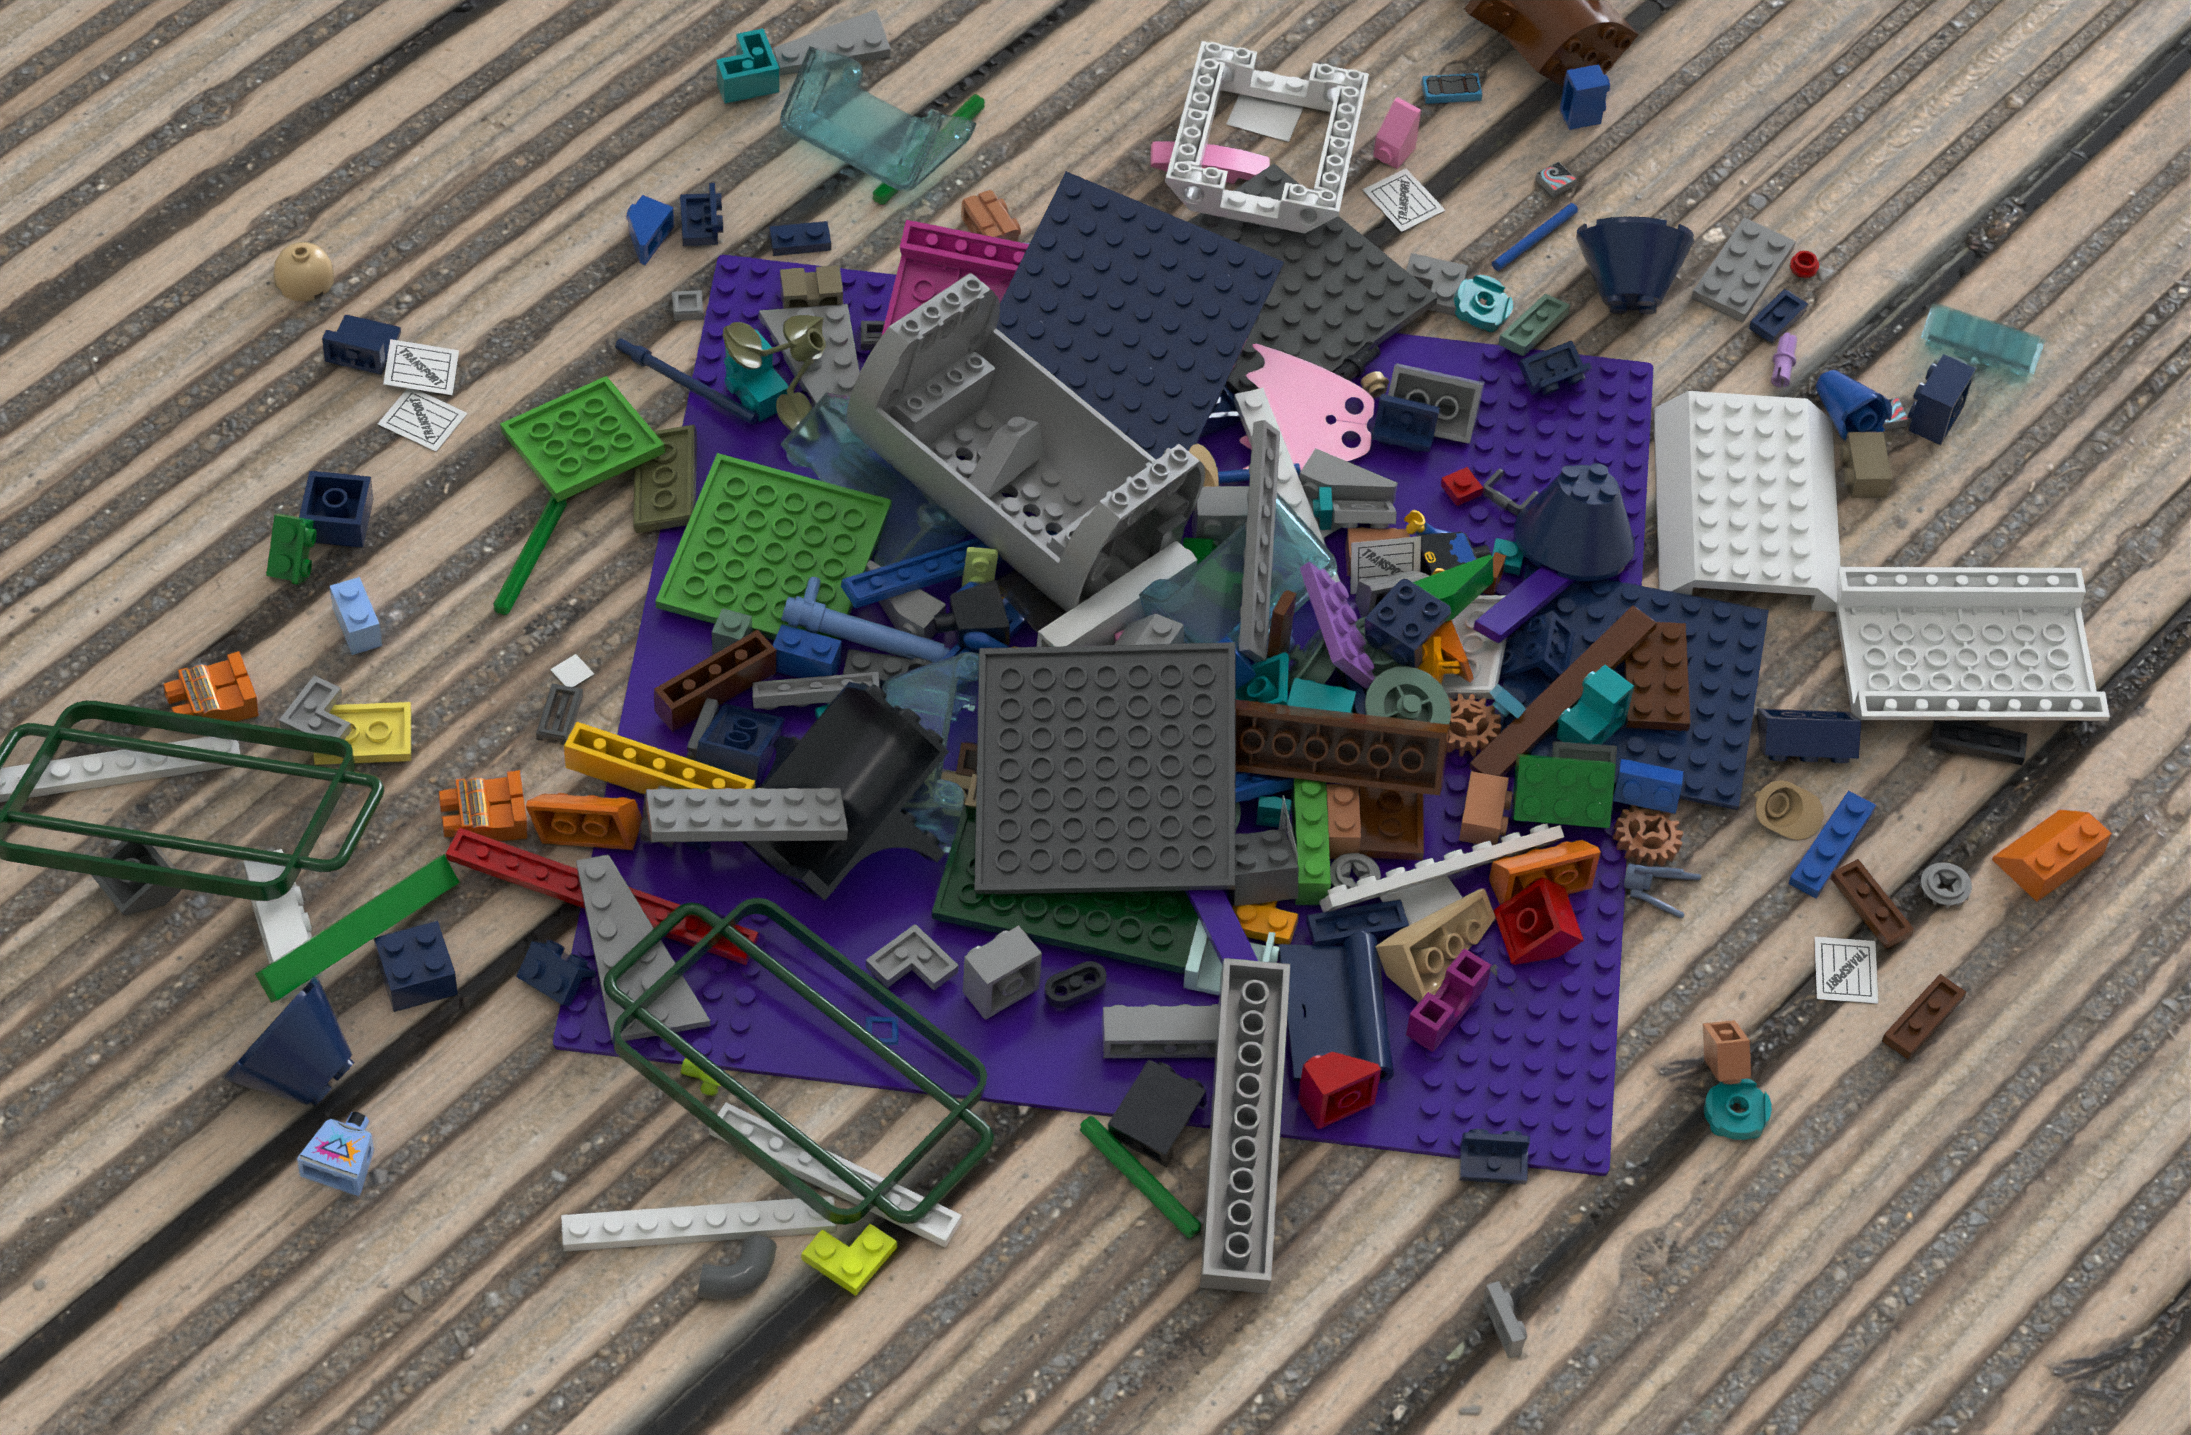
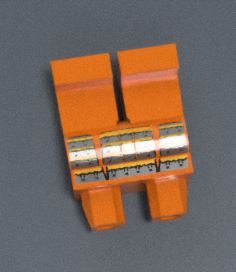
M240 651L227 654L228 660L208 666L199 665L190 670L188 668L178 670L179 679L163 684L168 704L183 700L186 703L172 707V712L233 722L259 716L257 696Z
M520 770L507 772V777L487 780L474 778L468 781L456 779V788L439 791L440 811L458 810V815L442 816L444 837H455L458 829L462 828L496 841L527 839V817Z

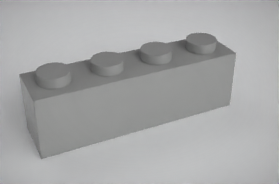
M1182 1004L1179 1006L1162 1007L1158 1005H1146L1144 1007L1114 1005L1112 1007H1103V1058L1215 1057L1219 1004L1211 1006Z

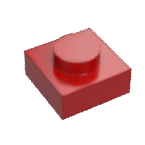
M1468 467L1441 479V487L1456 506L1482 496L1483 486Z

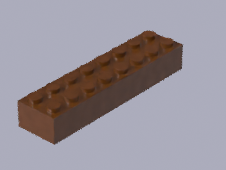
M1236 699V771L1440 796L1444 783L1450 725Z

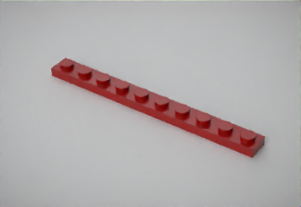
M462 828L458 829L446 852L448 861L585 909L578 871L574 867ZM629 887L653 928L680 906L677 903ZM691 915L685 917L665 937L694 947L713 928L699 917ZM737 924L734 926L737 931L754 944L757 943L759 939L757 931ZM722 937L707 951L744 965L747 964L750 956L725 937Z

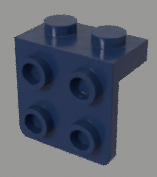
M1401 579L1365 617V639L1373 648L1382 649L1391 655L1398 664L1418 668L1422 663V646L1451 615V608L1410 580Z

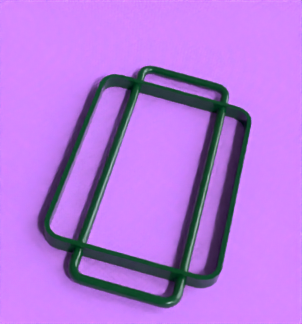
M85 700L68 706L60 714L54 726L37 723L18 725L7 734L0 745L1 770L21 738L26 736L46 738L4 808L0 809V859L27 865L242 899L270 901L287 894L295 883L301 869L315 872H333L344 867L350 860L378 807L385 788L382 781L376 776L354 772L355 761L351 744L338 737ZM98 719L342 757L344 760L339 769L70 728L82 720ZM63 740L332 781L293 855L20 812ZM352 784L371 788V792L337 856L331 859L308 857L346 785ZM15 824L284 866L286 868L274 880L255 882L20 845L2 840L11 825Z
M747 899L733 909L724 919L702 904L692 902L682 904L674 909L622 957L604 977L603 986L606 994L625 1010L614 1024L612 1038L614 1050L620 1058L823 1218L834 1224L848 1225L856 1223L874 1206L898 1223H917L965 1177L993 1146L994 1135L991 1127L971 1111L983 1096L986 1086L987 1072L980 1060L793 916L768 899ZM752 914H761L772 919L970 1071L977 1079L978 1085L962 1102H959L737 931L734 926L743 918ZM697 916L713 928L636 1001L617 987L618 979L685 917ZM722 937L728 939L951 1112L876 1188L869 1185L646 1010ZM637 1019L865 1199L854 1208L841 1209L831 1205L626 1044L621 1037L623 1030ZM960 1120L980 1135V1142L914 1209L909 1211L902 1210L885 1197Z

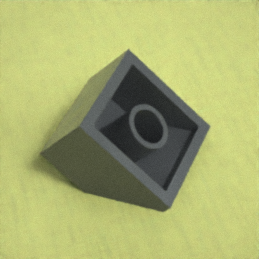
M122 841L104 857L176 869L163 851L156 846ZM91 875L123 915L165 906L183 890Z

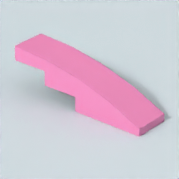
M1153 141L1151 144V167L1168 171L1175 142ZM1207 144L1201 168L1214 167L1219 170L1228 171L1226 182L1234 185L1238 178L1250 180L1270 166V158L1240 149Z

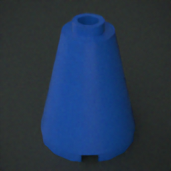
M1837 370L1825 372L1819 377L1816 391L1844 442L1848 432H1884L1883 424L1886 419L1890 421L1892 417V405L1885 396Z

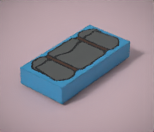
M1478 73L1422 76L1421 85L1426 104L1482 100Z

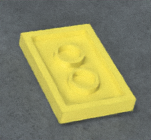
M411 702L334 705L330 710V714L351 723L352 731L345 740L351 744L355 763L411 761ZM314 752L315 765L341 764L344 760L339 756Z

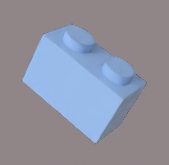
M360 577L331 585L332 608L351 654L355 655L381 647L380 625Z

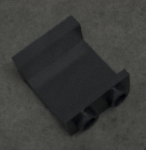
M1148 1060L1109 1121L1108 1131L1120 1143L1167 1168L1173 1158V1145L1198 1106L1202 1108L1206 1106L1207 1092L1204 1086L1193 1078H1187L1186 1080L1177 1075L1175 1070L1163 1062L1157 1064Z

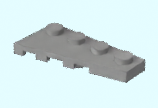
M877 9L773 48L780 76L890 57L891 51Z

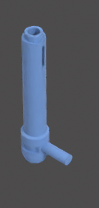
M817 577L809 578L804 598L799 596L787 598L781 618L782 621L788 622V626L794 628L802 626L808 632L816 634L818 632L911 660L914 658L926 659L932 662L935 667L949 652V648L944 647L943 643L826 608L825 604L816 602L821 584L820 579Z

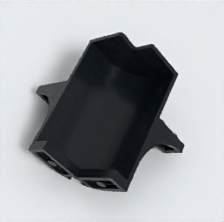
M848 682L800 740L795 736L792 738L779 736L772 744L776 748L775 761L764 782L759 787L765 789L840 788L848 828L847 840L740 841L780 876L783 875L788 878L795 887L812 897L824 901L858 862L874 852L888 848H908L917 852L926 860L938 862L945 854L938 846L940 840L928 830L922 832L915 825L917 819L902 808L949 751L942 745L944 740L938 733L930 728L926 730L919 724L921 718L908 707L905 709L897 705L892 707L885 700L888 697L887 694L875 684L869 686L864 682L861 684Z

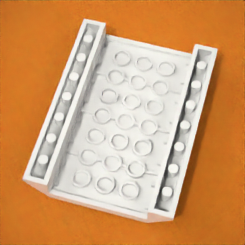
M1687 391L1655 407L1654 442L1659 589L1687 595L1692 594L1693 587L1811 595V610L1836 612L1838 568L1841 566L1831 418L1808 399Z
M1839 567L1836 616L1851 713L1860 720L2109 721L2110 715L2106 694L2096 690L2083 623L2081 604L2086 591L2081 568Z

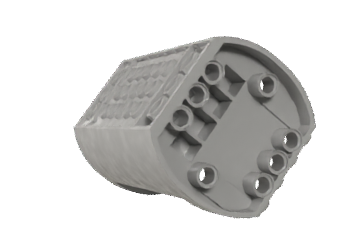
M969 273L888 327L871 351L855 382L847 409V425L854 435L990 549H997L998 556L1067 613L1148 560L1155 530L1158 525L1179 512L1187 520V524L1203 488L1205 467L1200 460L1180 444L1172 449L1167 448L1163 456L1157 460L1154 459L996 328L1000 313L999 298L989 287L972 273ZM1024 417L1027 420L1039 422L1045 451L1041 458L990 498H987L968 482L996 431L1008 423L1010 419ZM957 456H964L969 460L961 461ZM1001 493H1008L1012 495L1014 498H1006ZM1024 512H1031L1036 516L1028 517ZM1051 530L1057 534L1051 536L1046 531Z

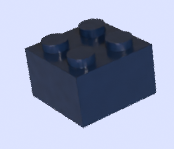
M1945 354L1942 355L1937 364L1932 363L1925 377L1927 379L1926 383L1920 382L1914 393L1913 398L1917 402L1913 403L1908 413V418L1912 419L1908 431L1941 445L1965 406L1976 368Z
M309 471L299 518L314 520L313 529H316L315 543L363 548L374 500L371 476Z
M438 921L374 938L376 959L393 1012L458 995L456 974Z

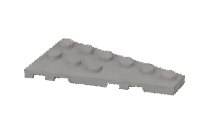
M848 304L759 311V320L763 326L766 325L771 333L772 341L778 346L788 343L783 334V324L788 318L796 315L823 317L822 335L825 339L826 347L823 350L822 356L808 367L798 383L803 391L807 392L810 396L811 404L816 412L819 411L823 417L827 430L841 452H847V448L851 444L859 450H871L868 445L850 431L847 425L848 404L860 373ZM790 348L782 350L785 362L793 375L796 376L804 362L796 361L791 356Z
M604 855L576 860V866L612 1041L614 1024L625 1010L606 994L603 986L604 977L622 957L654 928L610 856ZM661 940L617 981V987L634 1001L675 964ZM683 975L646 1009L674 1032L710 1026V1019ZM637 1019L629 1024L621 1033L624 1041L656 1036L655 1033Z

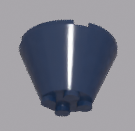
M1623 216L1597 219L1595 226L1587 228V224H1583L1577 229L1576 240L1601 299L1605 305L1610 306L1611 313L1625 314L1627 310H1639V313L1655 314L1657 312V307L1662 304L1694 244V233L1689 228L1681 224L1678 225V229L1666 226L1667 220Z
M1594 463L1591 466H1564L1561 473L1520 511L1514 525L1516 544L1528 560L1539 568L1542 564L1558 571L1557 576L1571 580L1597 581L1616 576L1624 571L1629 561H1632L1635 551V541L1619 485L1615 478L1608 473V468L1600 463Z
M314 976L308 982L304 989L297 994L223 1078L228 1082L304 1105H308L311 1102L316 1106L333 1088L328 1082L332 1078L338 1081L355 1062L350 1059L353 1054L319 979Z

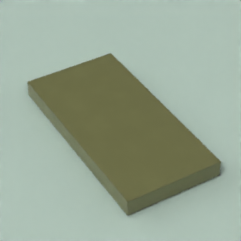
M695 425L653 431L664 443L665 453L635 467L633 527L636 533L688 524L696 505L697 430Z

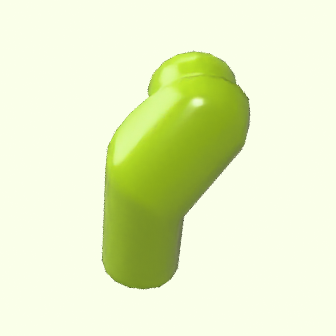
M685 1058L682 1063L681 1074L703 1081L700 1088L701 1093L716 1096L718 1094V1087L721 1085Z

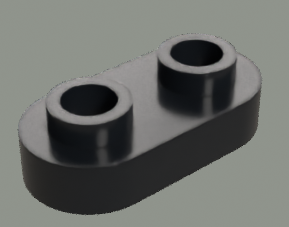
M1087 961L1051 976L1045 983L1044 996L1047 1003L1055 1008H1067L1098 995L1106 986V970L1099 963ZM1091 980V981H1093L1094 983H1093V984H1087V983H1085V981ZM1057 993H1064L1065 995H1064V996H1059V995H1056V994H1057Z

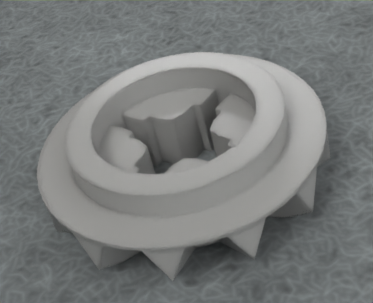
M1359 853L1343 854L1336 858L1330 866L1331 882L1334 887L1346 884L1347 889L1358 886L1353 882L1352 878H1349L1352 868L1356 876L1360 877L1359 880L1370 876H1375L1376 880H1380L1381 877L1378 865L1370 857Z
M1941 862L1932 864L1925 869L1921 877L1920 887L1924 891V898L1932 899L1934 906L1939 903L1945 905L1948 909L1951 905L1960 907L1965 900H1968L1972 890V883L1970 877L1962 868L1951 863ZM1940 883L1952 885L1950 891L1946 888L1940 889Z

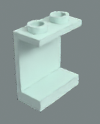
M1198 918L1185 968L1183 988L1219 995L1222 964ZM1269 932L1266 946L1250 943L1258 961L1277 963L1280 947L1274 946L1275 933Z

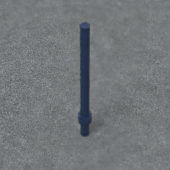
M622 338L616 342L615 348L630 356L631 360L638 365L652 368L752 425L757 423L759 419L757 413L656 358L645 347L641 345L635 346Z

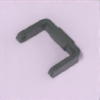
M1499 468L1484 483L1483 495L1501 508L1518 516L1520 511L1539 492L1534 491L1521 505L1516 504L1512 499L1492 489L1504 474V470Z

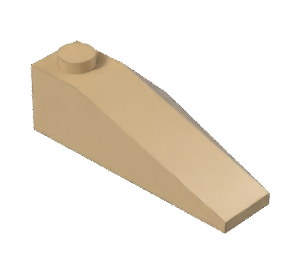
M1485 888L1479 889L1401 929L1375 946L1386 976L1418 1003L1428 992L1432 995L1436 994L1444 980L1447 968L1464 948L1469 950L1472 945H1477L1494 921L1495 915Z

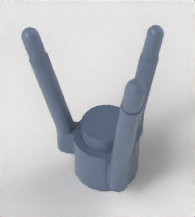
M1629 863L1624 888L1631 889L1630 897L1642 899L1670 914L1683 918V912L1644 893L1643 890H1650L1653 877L1700 880L1701 875L1687 873L1683 869L1646 867Z

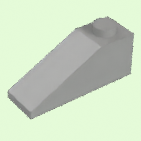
M1024 417L1010 419L1008 423L996 431L968 482L987 498H990L1041 458L1045 451L1039 422L1027 420Z
M1316 448L1299 475L1306 497L1310 499H1318L1319 487H1331L1332 500L1391 501L1392 504L1395 502L1397 482Z
M870 560L866 564V572L881 566ZM921 589L878 601L897 630L931 639L937 633L934 615L946 613L945 603Z

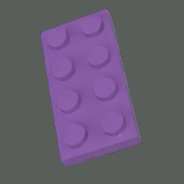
M1309 561L1300 567V571L1332 663L1367 689L1375 679L1372 673L1374 664L1365 653L1363 647L1366 645L1365 639L1355 625L1357 617L1353 609L1348 605L1346 599L1349 597L1348 591L1340 581L1336 583L1332 580L1325 569H1318Z

